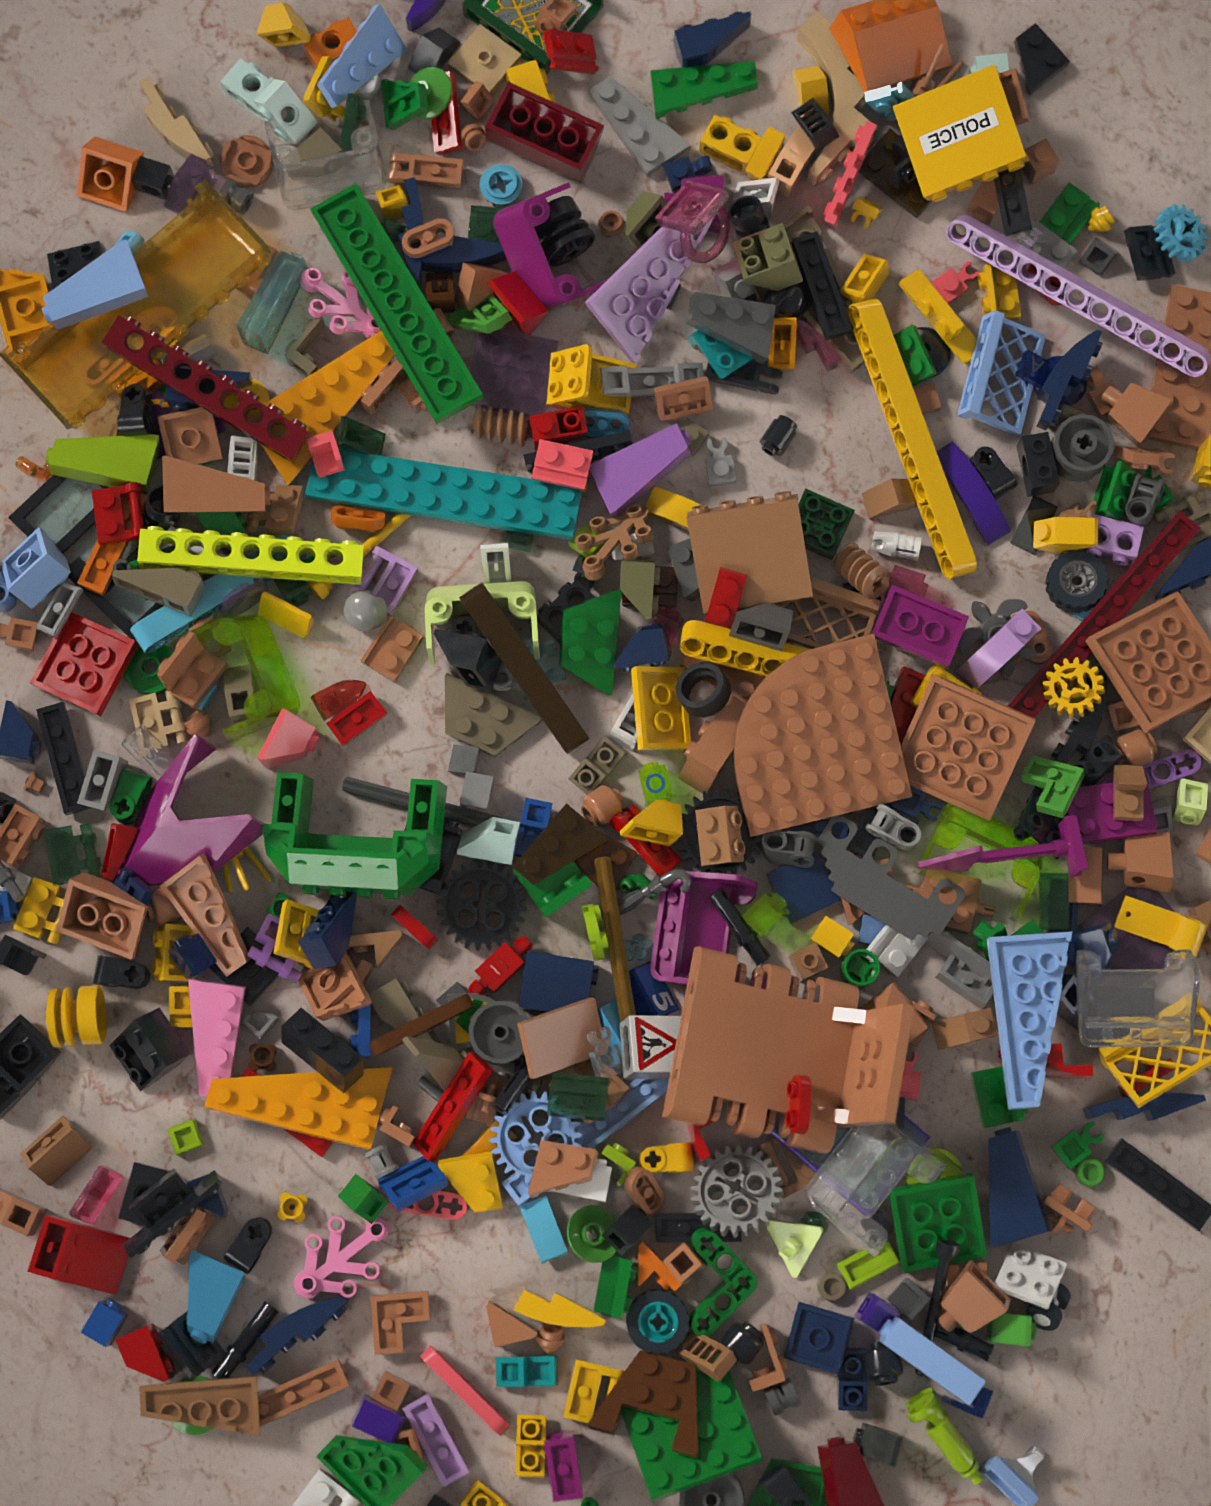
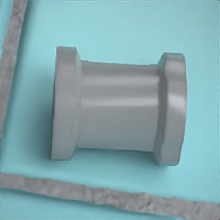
M387 1143L364 1154L366 1158L370 1159L377 1173L376 1179L400 1168L398 1164H394L387 1150L389 1147Z

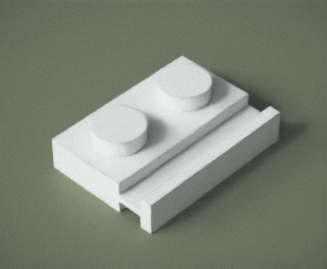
M885 925L866 950L875 954L880 965L889 973L899 977L928 940V936L924 937L917 934L914 940H910L888 925Z

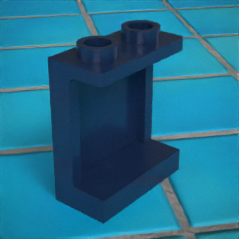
M527 951L519 1008L528 1011L550 1012L589 997L595 998L589 995L591 985H597L599 969L594 968V961Z

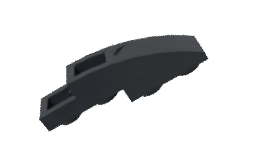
M1100 664L1097 676H1103L1104 680L1101 686H1104L1105 693L1098 694L1102 702L1101 704L1093 703V712L1085 709L1084 717H1081L1078 712H1074L1073 717L1077 721L1073 719L1065 731V734L1068 735L1064 744L1059 742L1053 750L1051 757L1054 758V761L1067 764L1075 750L1084 754L1090 748L1102 720L1107 696V674ZM1087 677L1086 684L1089 685L1090 689H1092L1093 684L1091 680Z

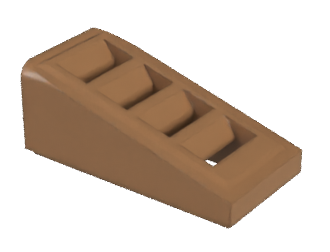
M693 1331L675 1351L677 1355L689 1363L695 1364L698 1369L717 1382L724 1377L737 1361L732 1350L705 1335L698 1336ZM695 1341H698L690 1352L687 1351ZM702 1345H704L705 1347H704V1348L702 1349V1351L696 1356V1355H695L696 1352L702 1347ZM711 1350L712 1352L704 1360V1356ZM718 1355L719 1357L711 1364L710 1362Z

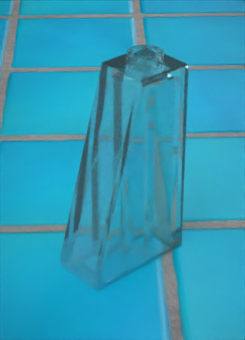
M281 251L236 325L244 345L265 354L269 353L301 287L300 280L302 274L308 269L306 261H304L305 259L295 252L288 254Z

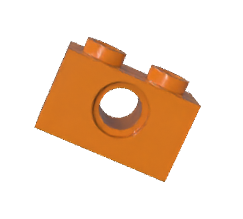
M349 17L333 22L329 28L320 33L311 34L310 42L303 43L305 54L315 70L322 57L329 56L333 60L338 59L344 51V46L357 33ZM331 44L339 45L337 48L334 49L328 48V46Z

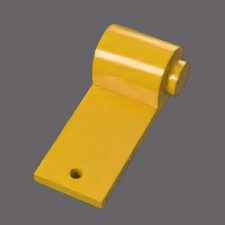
M1125 895L1114 927L1167 945L1174 949L1173 955L1189 960L1191 956L1197 957L1208 924Z

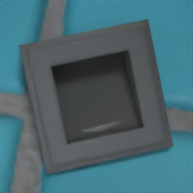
M1096 237L1079 262L1102 276L1118 251Z
M453 744L448 772L465 775L466 771L476 773L481 751L480 747Z

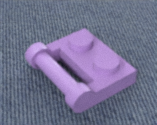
M376 546L372 552L373 557L362 574L361 585L352 586L349 594L355 591H365L382 561L389 563L371 595L382 597L388 610L387 615L392 616L417 574L418 567Z

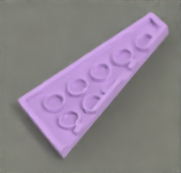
M696 193L585 302L633 364L638 363L642 348L645 343L649 342L652 336L651 331L658 318H661L680 283L679 279L684 269L688 268L692 261L691 256L697 244L702 242L716 215L704 197L699 193Z

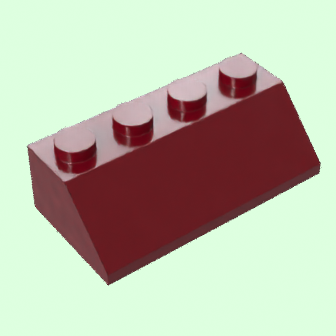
M508 82L485 125L486 140L582 183L593 161L604 125Z

